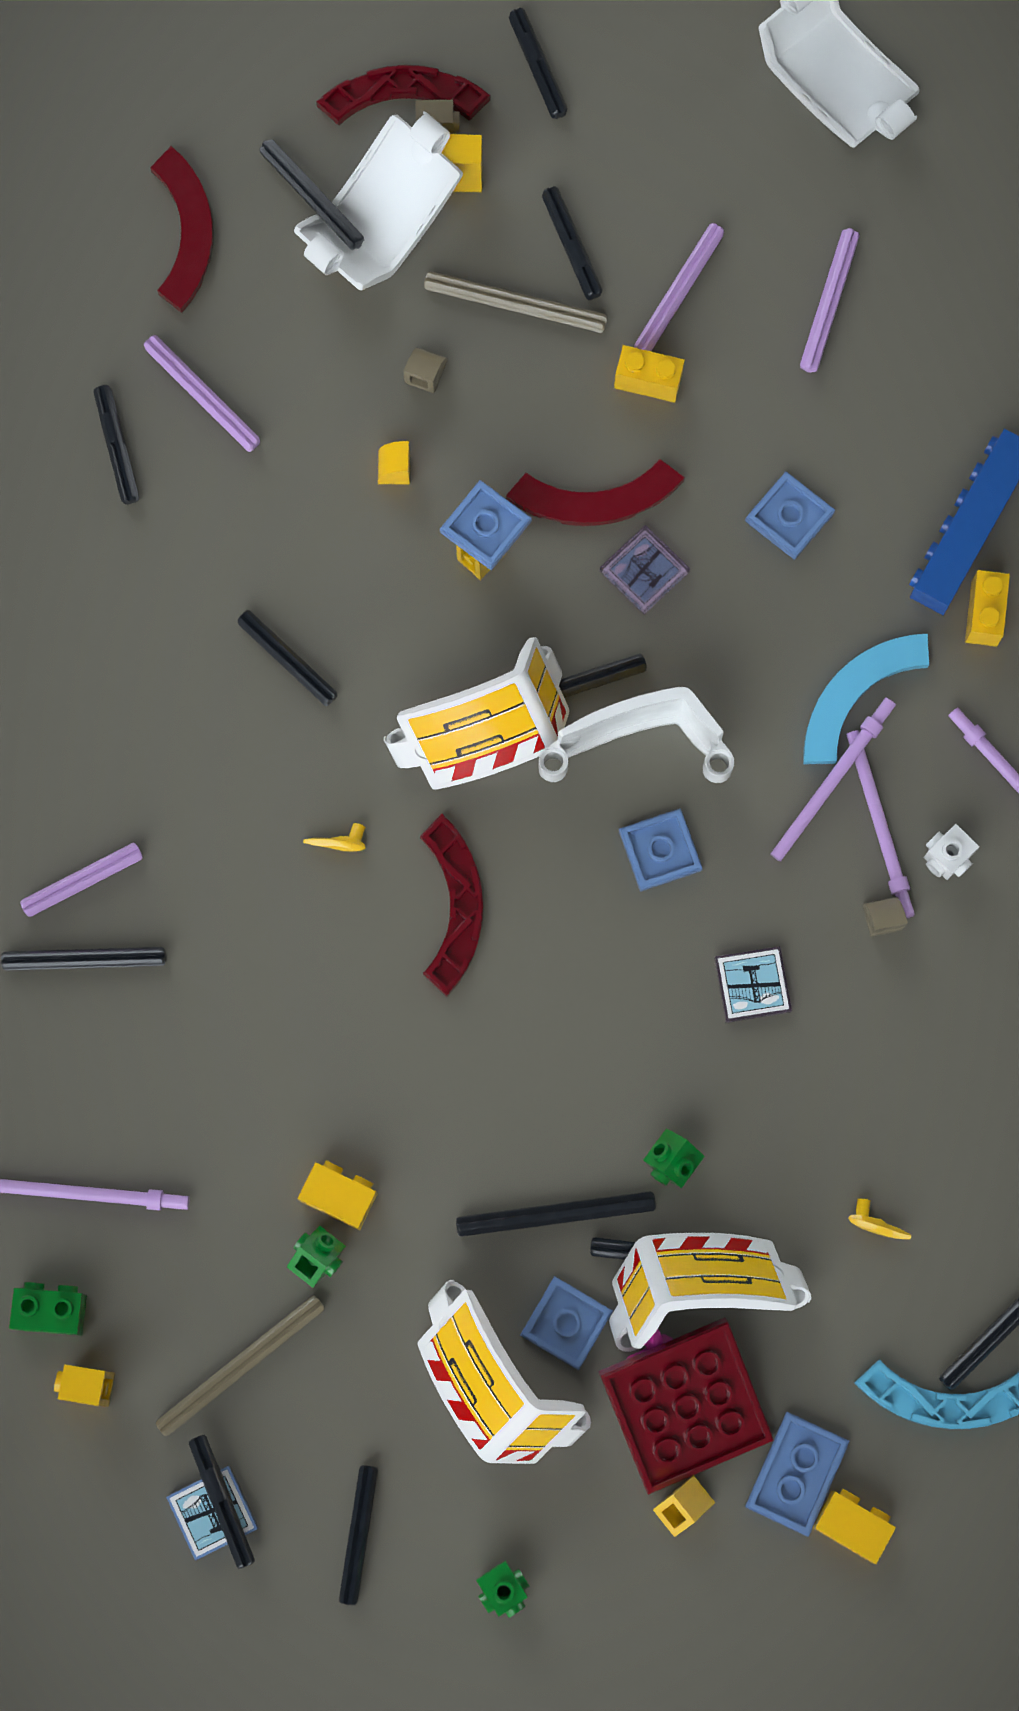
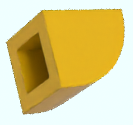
M409 441L392 442L379 448L378 484H410Z
M693 1475L660 1502L653 1511L671 1534L676 1537L695 1523L715 1504V1501Z

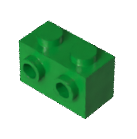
M24 1282V1288H14L9 1329L83 1335L87 1295L78 1293V1286L58 1285L57 1291L44 1290L45 1284Z

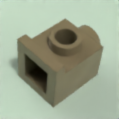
M416 100V121L424 115L423 112H427L447 129L450 134H454V131H460V113L453 112V100Z

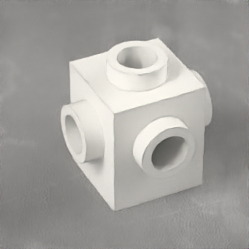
M955 824L945 835L939 831L926 844L930 850L923 858L928 861L926 866L937 877L943 876L948 880L954 873L960 877L973 864L969 858L978 850L979 846Z

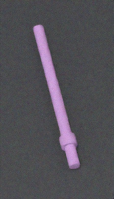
M885 698L871 717L867 716L860 726V733L770 853L772 857L780 862L871 738H876L881 732L883 722L896 706L893 701Z
M958 707L954 709L948 716L965 734L963 738L971 747L975 745L1019 793V774L984 737L986 733L978 724L974 726Z
M859 730L847 733L850 745L860 733ZM863 749L855 760V764L889 873L890 881H888L891 895L899 898L906 918L915 916L908 893L911 890L907 876L902 874L865 749Z
M0 1179V1193L147 1206L148 1210L161 1211L162 1207L188 1210L190 1202L189 1196L164 1194L163 1190L149 1189L148 1192Z

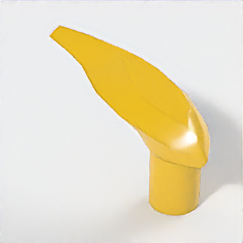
M353 823L349 837L303 839V843L340 851H361L366 848L365 844L361 842L365 826Z
M857 1199L856 1214L848 1217L851 1223L878 1235L896 1239H911L912 1235L904 1230L889 1225L882 1219L869 1217L871 1201L868 1199Z

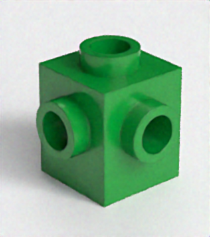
M666 1128L643 1161L653 1169L650 1175L664 1186H667L670 1182L682 1189L705 1156L687 1139Z
M319 1225L311 1235L305 1232L293 1247L296 1253L287 1265V1268L314 1288L325 1275L331 1278L343 1263L339 1257L346 1246Z
M506 1559L476 1579L483 1591L478 1597L489 1614L495 1610L498 1617L506 1613L507 1617L510 1618L526 1607L523 1600L528 1598L525 1590L530 1585L519 1568L514 1572L512 1571ZM502 1585L508 1586L511 1590L510 1594L506 1597L500 1596L497 1592V1589Z

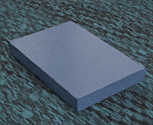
M785 1412L745 1507L809 1537L850 1441L798 1416Z

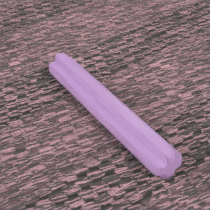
M131 843L22 899L20 902L24 913L31 917L140 861L143 858L142 853L135 843Z

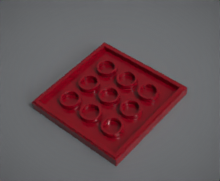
M725 1317L598 1371L648 1495L774 1441L730 1325Z

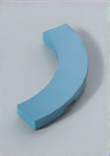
M928 634L909 635L878 644L855 657L834 676L819 697L811 714L805 735L803 764H836L840 731L850 709L871 686L880 680L903 671L928 668Z
M878 1360L854 1382L857 1387L881 1407L897 1416L930 1427L971 1429L989 1426L1019 1415V1371L1001 1384L983 1391L968 1394H947L920 1388L901 1378L881 1360Z

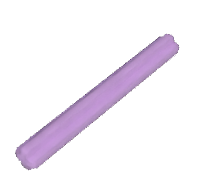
M715 223L709 224L637 339L634 348L652 351L722 239L724 233L722 227Z
M851 228L843 230L800 363V368L808 373L816 372L819 368L860 237L859 233Z
M153 335L144 343L145 350L248 452L253 451L260 444L259 437L158 336Z

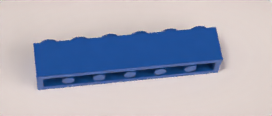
M1003 429L999 438L992 436L984 451L985 454L989 455L984 465L978 462L969 477L974 483L969 491L964 488L962 489L954 506L959 508L954 517L947 516L939 531L944 534L939 544L933 541L924 557L929 561L924 571L918 568L909 584L914 587L910 595L911 599L943 616L1019 482V436L1006 429Z

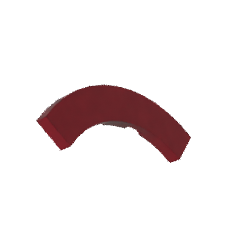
M398 65L366 71L365 75L350 81L347 79L326 92L316 101V104L335 123L341 125L356 112L383 101L393 99L453 100V110L459 112L470 121L491 100V95L469 80L458 75L455 77L440 72L437 68L419 65Z
M170 146L150 168L151 172L168 189L177 205L181 222V240L172 270L157 291L158 295L180 313H183L199 291L208 263H210L213 248V223L207 196L199 178L184 157Z
M659 459L644 474L622 486L597 492H575L547 485L525 472L507 493L506 499L519 509L539 518L543 517L558 521L565 525L600 526L633 518L636 514L652 506L655 507L669 497L684 482L685 477Z
M442 813L420 835V839L436 857L444 873L450 897V917L448 930L440 950L429 967L423 972V976L448 997L461 981L474 957L483 921V898L479 873L472 854L458 830Z

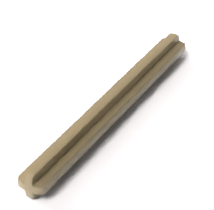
M432 271L427 273L424 281L426 290L599 333L604 331L607 323V316L602 313Z
M315 1295L308 1298L156 1421V1426L160 1432L168 1436L323 1312L325 1307Z

